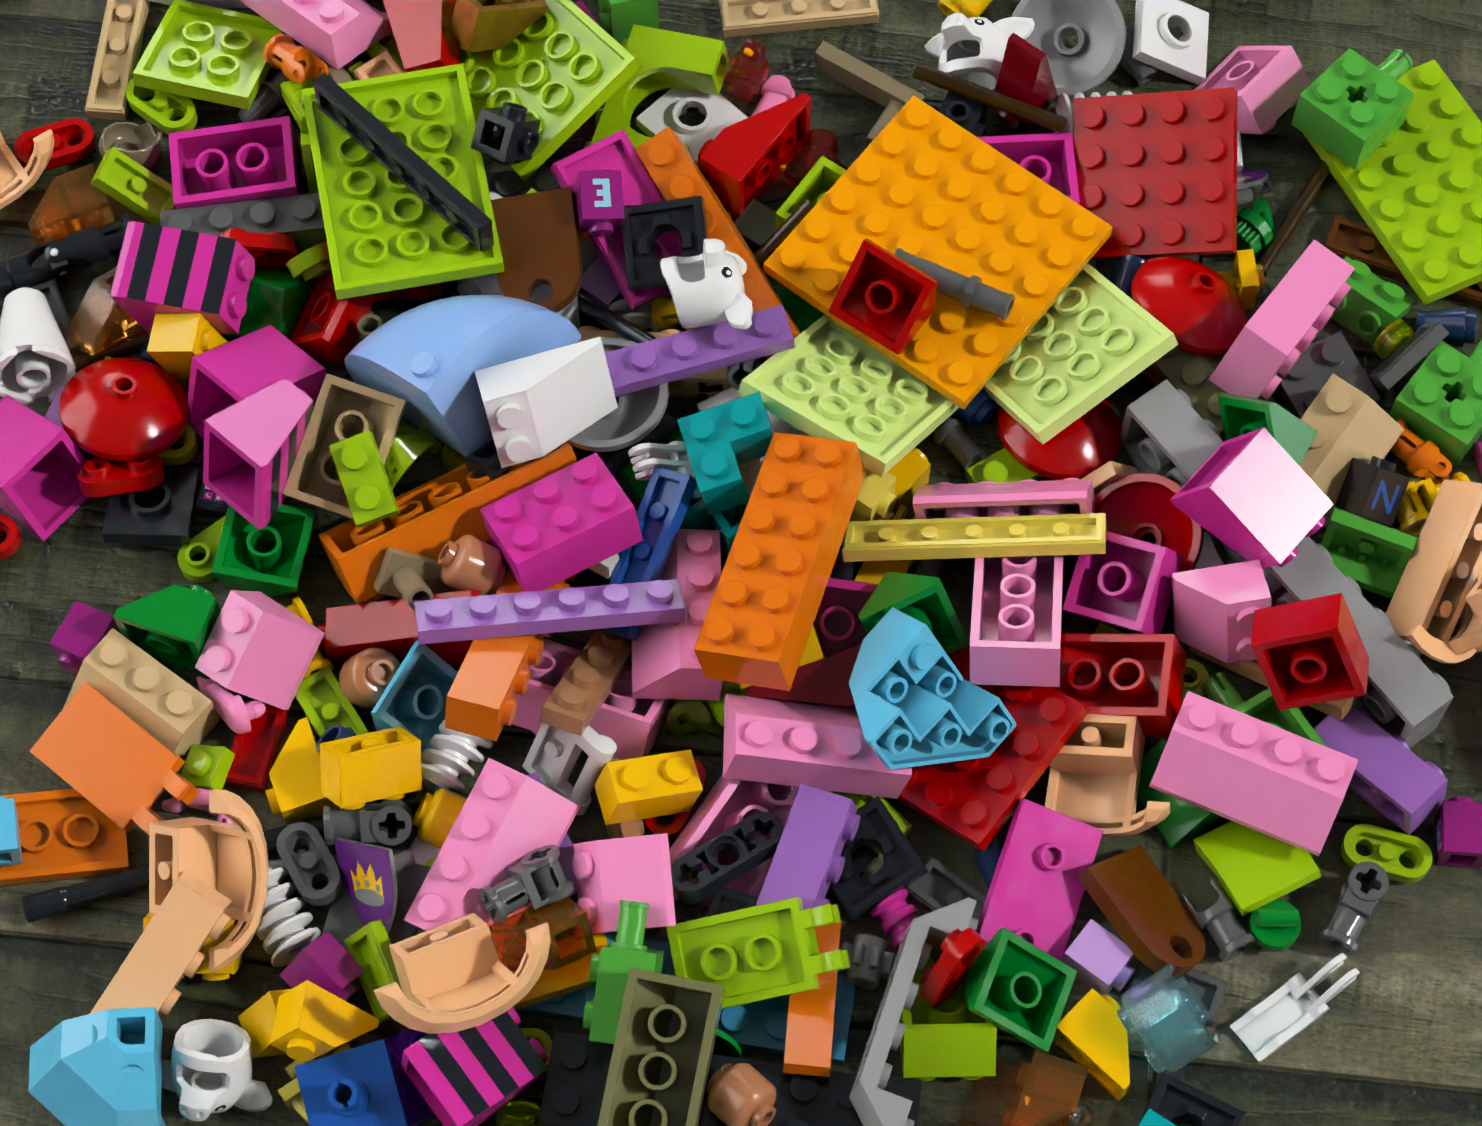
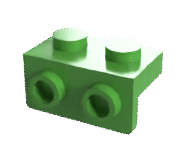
M1346 256L1343 260L1355 268L1346 281L1352 288L1338 307L1330 303L1335 308L1330 318L1374 346L1381 333L1389 325L1401 320L1408 314L1415 301L1405 295L1403 289L1398 285L1385 282L1373 274L1366 264Z
M1335 508L1321 545L1328 550L1333 559V564L1342 574L1353 578L1360 588L1392 598L1412 554L1417 537Z

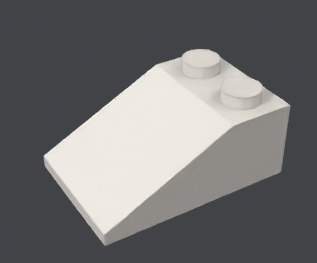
M601 337L474 371L501 468L545 456L618 408Z

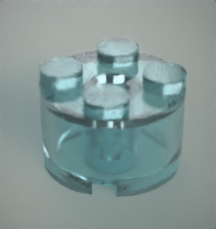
M1170 964L1122 994L1123 1008L1117 1011L1118 1017L1127 1031L1132 1035L1138 1032L1148 1047L1143 1050L1145 1057L1158 1074L1166 1069L1171 1073L1178 1071L1221 1042L1218 1030L1209 1034L1205 1023L1212 1020L1204 1004L1183 976L1176 980L1171 977L1175 968Z

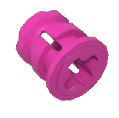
M906 889L899 890L886 897L869 912V916L872 919L879 918L881 920L880 928L883 933L892 936L893 941L891 944L895 950L899 949L903 935L912 920L917 918L916 915L918 914L916 907L913 904L908 905L905 901L908 896Z

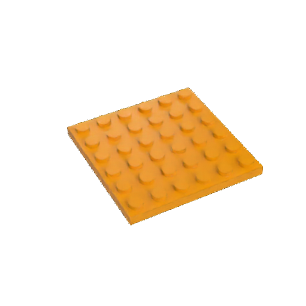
M913 95L763 263V272L964 410L1111 236L1113 227ZM866 238L892 254H895L896 250L901 248L903 251L939 264L969 278L972 275L982 278V283L1015 295L1013 307L1004 321L1000 317L973 306L970 309L960 306V301L936 292L934 311L899 355L830 314L828 310L863 240Z

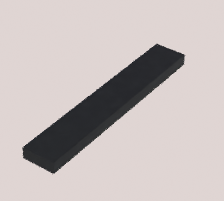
M323 73L314 80L313 85L317 107L478 251L484 253L494 245L492 220L327 74Z

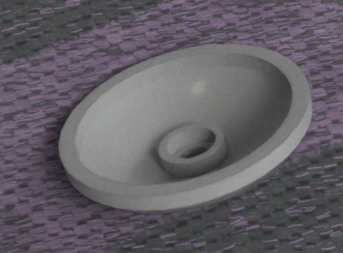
M1021 0L1012 14V17L1033 18L1035 23L1034 30L1024 40L1047 55L1058 94L1057 97L1061 93H1066L1068 97H1072L1078 92L1084 94L1095 89L1113 73L1120 62L1125 47L1126 28L1121 9L1115 0ZM1077 35V45L1073 48H1067L1066 41L1068 37Z
M601 338L605 353L638 344L623 338ZM668 383L615 397L618 408L566 442L577 448L594 452L620 450L639 442L655 429L665 413L669 397Z

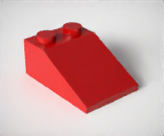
M806 93L724 128L714 140H707L698 154L699 168L725 210L732 212L731 219L733 221L737 220L753 199L759 201L782 174L779 166L787 164V168L810 141L811 96Z
M1061 634L1060 686L1053 688L1083 704L1088 714L1137 716L1144 736L1169 737L1181 709L1187 656L1175 634Z

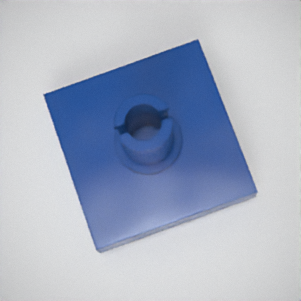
M385 1039L294 1066L310 1126H410L388 1043Z

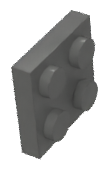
M1342 332L1311 343L1305 352L1299 356V359L1285 378L1279 373L1277 374L1282 379L1277 390L1289 411L1299 419L1304 415L1333 373L1368 395L1377 404H1379L1381 399Z

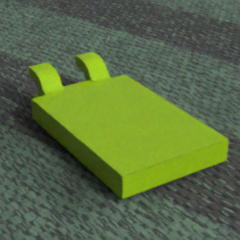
M795 897L677 923L675 926H666L675 975L723 985L725 993L721 1009L819 989L817 974L851 968L847 950L819 953L814 929L816 927L841 923L838 904H826L804 910L801 897Z

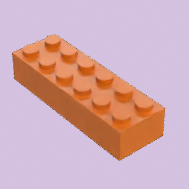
M774 432L694 647V652L706 678L790 691L866 475L856 442Z
M565 442L543 457L511 466L492 480L487 475L481 477L476 475L474 471L469 472L466 464L395 497L400 511L399 514L361 528L357 527L355 521L350 519L319 534L318 537L337 579L357 604L363 601L373 602L384 596V594L378 593L373 585L388 547L438 559L440 552L448 541L455 543L460 537L467 534L473 535L490 545L492 543L480 511L481 508L578 461L571 445Z

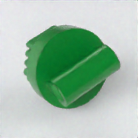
M1266 199L1256 200L1253 203L1252 210L1246 207H1240L1237 210V250L1253 249L1255 255L1272 241L1274 224L1270 205Z
M1276 899L1252 911L1248 923L1249 932L1255 936L1257 946L1261 947V951L1283 952L1294 944L1301 931L1299 910L1295 909L1287 901Z

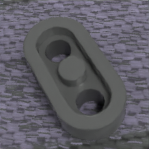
M296 822L285 827L278 836L276 843L277 851L301 897L307 903L314 906H324L332 903L342 892L343 880L319 831L313 825L306 822ZM309 846L308 851L304 854H296V850L299 847ZM328 881L324 889H314L318 882Z

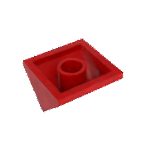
M866 238L863 240L828 312L899 355L934 311L938 281Z
M332 273L319 276L288 339L313 359L343 368L345 357L351 352L359 335L358 320L363 315L369 314L376 295L370 294L337 300Z

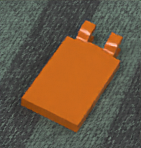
M87 682L83 683L29 751L127 832H130L137 824L149 835V823L165 821L150 809L165 789L176 799L182 800L188 805H191L201 792L177 773L185 763L183 759Z
M74 788L3 795L6 799L14 798L19 815L23 864L0 866V886L111 875L130 869L128 832L119 827Z

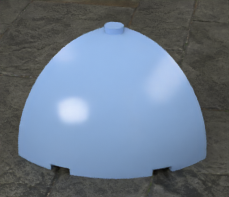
M500 295L454 296L422 304L387 321L364 338L345 357L344 361L355 383L406 400L407 404L402 415L403 418L419 428L427 430L432 436L467 457L493 439L474 371L577 343L582 336L574 324L567 318L538 304Z

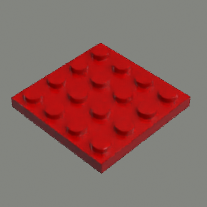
M1235 87L1073 98V147L1080 205L1113 227L1111 236L1091 258L1092 261L1117 260L1127 254L1140 258L1236 253L1238 91Z
M969 645L948 656L963 678L970 682ZM976 685L999 697L1018 725L989 757L912 767V776L897 799L983 852L1015 811L1019 799H1023L1088 714L1083 704L1053 687Z

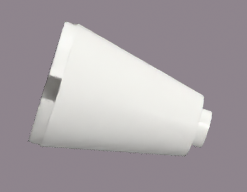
M22 287L10 292L5 297L0 319V396L4 398L8 395L25 405L35 404V398L45 396L49 397L50 402L53 400L58 387L64 388L71 377L76 374V366L45 295L36 289Z

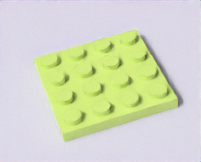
M1087 263L983 388L998 405L1043 445L1176 347L1178 343L1172 331Z
M823 315L794 338L795 348L775 353L741 381L738 394L743 397L760 392L767 411L811 437L856 442L865 470L873 472L880 477L885 475L960 408L827 315Z

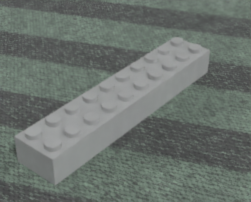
M1167 379L1127 406L1120 433L1122 438L1120 448L1142 473L1164 476L1181 487L1223 442L1214 424L1207 419L1203 420L1192 408V403L1186 393L1181 389H1175ZM1210 533L1213 545L1224 565L1247 561ZM1304 537L1296 546L1299 549L1298 554L1283 567L1275 565L1263 569L1271 594V607L1342 593L1370 659L1366 695H1362L1353 707L1364 709L1384 731L1390 735L1399 736L1407 743L1409 748L1413 747L1437 728L1454 698L1450 693L1447 682L1442 676L1432 673L1420 660V654L1413 644L1399 637L1391 628V623L1386 614L1379 608H1373L1362 596L1357 582L1350 576L1342 574L1333 564V559L1328 550L1321 544H1315L1310 537Z

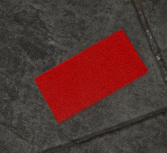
M245 699L244 704L250 702L251 700ZM264 703L266 707L265 713L259 718L250 720L251 732L245 734L235 733L230 748L235 753V757L224 785L266 794L265 790H267L270 780L269 771L275 763L289 717L288 710Z

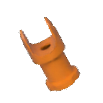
M280 33L274 35L264 47V59L274 69H282L284 76L292 82L301 84L307 80L318 78L323 74V71L329 75L327 64L306 47L297 46L287 34Z
M1403 418L1398 420L1397 423L1404 428V431L1390 452L1407 464L1406 470L1414 476L1424 477L1425 479L1431 478L1434 485L1443 482L1444 479L1449 480L1452 464L1449 459L1440 453L1438 445L1431 440L1424 441L1406 427L1407 421ZM1435 476H1437V477H1443V478L1440 479V480H1437V479L1435 478Z

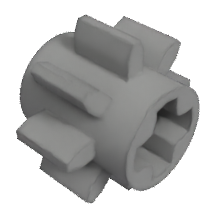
M858 934L854 936L853 945L843 943L841 950H847L851 968L842 970L847 971L845 981L847 983L854 981L853 984H856V987L876 989L879 987L880 979L888 980L895 954L886 952L887 942L873 935Z

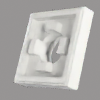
M1136 0L1132 58L1196 85L1200 84L1206 79L1209 13L1180 0ZM1177 25L1180 27L1184 34L1179 38L1180 41L1172 36L1168 26L1173 29Z
M671 88L636 117V126L649 137L655 136L669 126L682 139L684 144H688L691 155L699 166L698 154L704 143L709 139L714 140L724 128L748 117L720 93L717 96L686 89ZM690 107L698 108V112L706 116L704 122L697 126H687L681 123L678 118L682 114L687 113V108Z

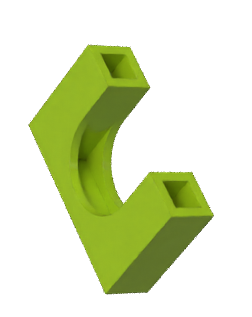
M633 24L629 38H625L621 45L637 59L642 67L605 102L604 106L598 109L595 118L596 130L592 141H587L584 148L623 129L635 149L652 138L632 129L630 121L637 105L655 91L666 88H680L719 96L730 64L724 41Z

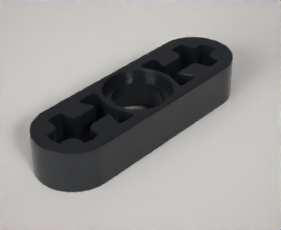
M768 812L754 813L675 861L671 865L674 899L684 904L698 903L773 857L783 833L781 820ZM760 831L763 835L771 832V838L766 839L762 835L755 838V832ZM749 845H750V852H748V851H747V848H746V847L749 846ZM730 850L735 852L739 859L734 864L721 865L714 860V856L720 851ZM686 876L690 880L697 878V884L692 885L689 881L681 883V877Z

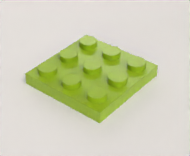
M173 0L132 73L133 83L139 87L249 110L271 68L264 59V47L274 35L286 33L263 17L184 0Z

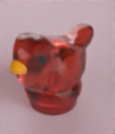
M748 38L741 49L731 58V71L725 76L727 81L723 88L736 97L752 102L755 94H759L761 82H765L768 77L770 64L765 58L766 48L762 43Z
M825 129L809 130L806 133V138L802 140L801 148L797 149L792 155L791 161L779 166L785 181L792 186L799 185L821 156L847 170L848 167L844 166L836 156L839 150L837 136Z

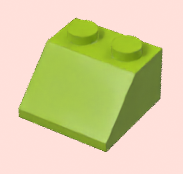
M963 983L960 984L947 1001L936 1008H933L919 995L922 984H919L911 1009L909 1011L903 1009L899 1019L900 1023L906 1025L900 1042L903 1078H915L920 1081H930L937 1077H960L966 1080H977L982 1077L996 1076L997 1026L969 1010Z

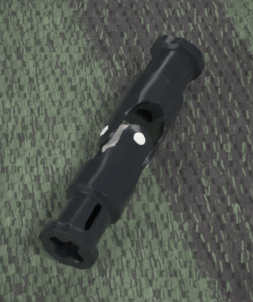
M128 213L121 214V219L100 227L91 225L73 232L61 241H51L5 257V262L0 264V295L15 289L31 287L68 273L72 268L90 266L108 259L109 254L122 249L127 224L131 222ZM44 254L51 270L32 269L33 262Z

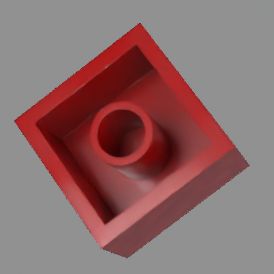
M1342 593L1255 610L1250 645L1279 710L1366 695L1370 659Z

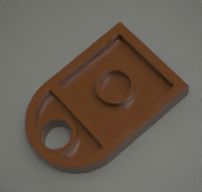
M565 187L491 200L504 264V272L497 273L499 288L503 295L541 305L555 313L567 307L577 296L583 279L575 197L572 188ZM546 284L553 288L552 295L548 300L535 302L531 299L533 290L539 285Z
M1141 845L1091 865L1077 877L1133 954L1153 971L1170 977L1183 976L1191 971L1204 957L1206 945L1201 927ZM1172 947L1175 948L1181 956L1176 954Z

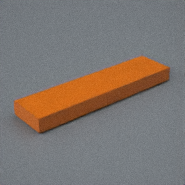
M841 923L814 928L820 954L839 950ZM837 971L817 974L819 989L789 995L783 1073L830 1077Z

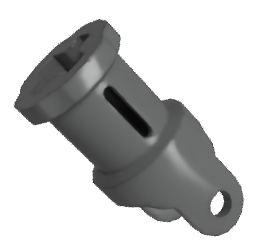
M1209 876L1208 879L1219 894L1218 901L1212 907L1199 913L1185 893L1183 898L1201 929L1208 930L1220 948L1219 957L1222 962H1226L1238 957L1251 948L1256 942V938L1253 933L1247 934L1233 913L1235 911L1234 904L1218 882Z

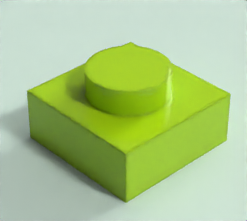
M192 744L181 776L196 788L222 790L235 753L225 746Z

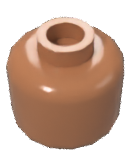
M470 534L460 537L455 543L448 541L438 557V564L442 566V582L456 591L479 590L480 595H492L502 582L506 571V566L502 564L501 552Z
M369 648L351 656L343 664L339 673V685L343 695L358 707H375L400 667L399 660L391 652L383 648Z
M726 1064L718 1069L708 1082L706 1092L709 1094L707 1097L708 1108L727 1126H767L774 1118L776 1109L773 1106L776 1101V1088L750 1064Z

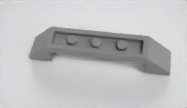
M968 897L913 919L902 937L849 1096L863 1126H914V1120L907 1118L913 1101L884 1090L893 1065L885 1062L889 1050L896 1051L902 1040L906 1025L900 1023L899 1019L902 1010L906 1009L909 1011L915 1000L919 984L913 983L912 980L916 969L923 971L931 949L943 954L940 946L945 938L955 929L964 931L967 928H972L976 931L979 920L972 918L977 902L974 899Z

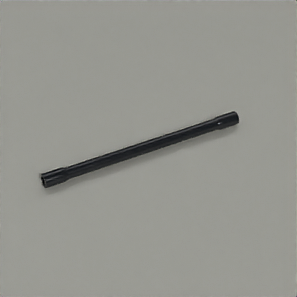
M406 793L402 800L410 806L412 814H416L419 807L416 793ZM383 799L376 800V801H371V802H367V803H365V804H368V803H379V802H381ZM388 813L384 822L395 820L396 814ZM323 815L298 821L313 825L319 831L321 837H324ZM288 825L263 831L267 843V853L277 851L276 843L278 836ZM149 864L69 887H57L22 897L28 923L67 913L73 908L149 887Z

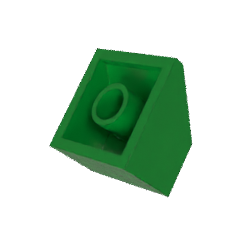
M174 584L116 609L113 617L121 634L156 660L205 675L196 669L195 665L221 612L216 597L212 592L196 585L186 588Z

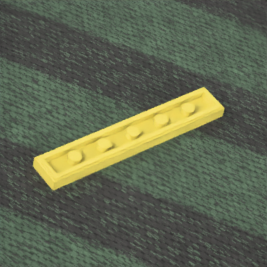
M1106 513L849 521L843 539L844 562L1106 554Z

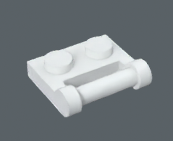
M542 723L522 767L529 774L537 772L544 786L577 804L580 808L576 815H583L591 803L590 793L604 764L612 760L617 746L611 738L599 735L589 725L580 736ZM583 750L588 755V758L573 787L567 780Z

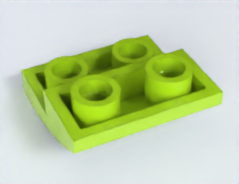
M1230 821L1193 839L1196 853L1218 877L1219 885L1224 889L1234 906L1243 916L1321 877L1320 870L1309 852L1234 821Z

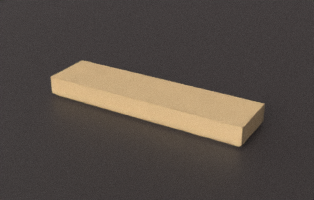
M107 0L85 106L87 118L127 121L129 103L125 91L128 82L133 78L132 73L139 61L150 1Z
M719 0L723 38L879 23L877 0Z

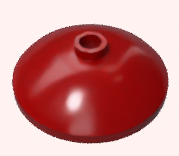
M1177 256L1156 257L1142 264L1132 279V299L1172 331L1178 343L1177 347L1183 350L1210 356L1225 354L1247 324L1245 309L1234 288L1221 275L1200 262Z
M110 358L84 367L67 382L61 393L59 403L61 424L71 440L77 446L95 456L117 461L140 460L166 450L181 436L188 420L189 407L187 405V395L176 377L157 364L136 358Z
M1105 399L1043 445L1002 407L998 414V433L1009 454L1027 469L1048 478L1058 480L1066 478L1082 479L1107 462H1114L1122 444L1120 420L1114 409Z
M1137 473L1111 482L1095 496V513H1106V531L1145 542L1150 536L1155 535L1156 545L1167 547L1184 555L1179 572L1194 570L1203 547L1204 528L1170 501L1180 490L1181 486L1161 475Z

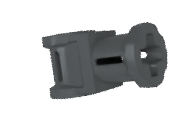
M402 799L368 803L364 807L355 810H333L331 806H323L326 846L333 845L335 838L361 839L362 843L381 842L391 846L401 844L411 833L412 810L407 802ZM388 813H395L396 819L399 820L398 828L395 830L389 829L388 823L384 822Z
M547 845L529 852L519 863L507 869L510 878L492 888L484 886L479 889L481 904L495 924H503L506 922L509 914L523 906L536 910L545 904L557 902L574 891L575 887L572 880L566 879L558 860L560 856L558 846Z
M1370 861L1361 862L1355 865L1349 875L1342 881L1339 890L1340 898L1333 910L1335 913L1327 929H1321L1318 935V939L1324 945L1339 953L1356 954L1358 950L1356 940L1363 925L1370 917L1379 899L1388 890L1389 879L1384 868ZM1361 880L1368 883L1367 894L1360 890Z

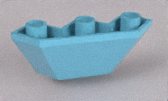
M892 607L863 639L849 680V686L864 738L884 766L890 770L989 757L1018 725L999 697L963 678L928 626Z
M156 1008L107 1009L60 1022L30 1046L29 1093L64 1126H166L161 1116L163 1025Z

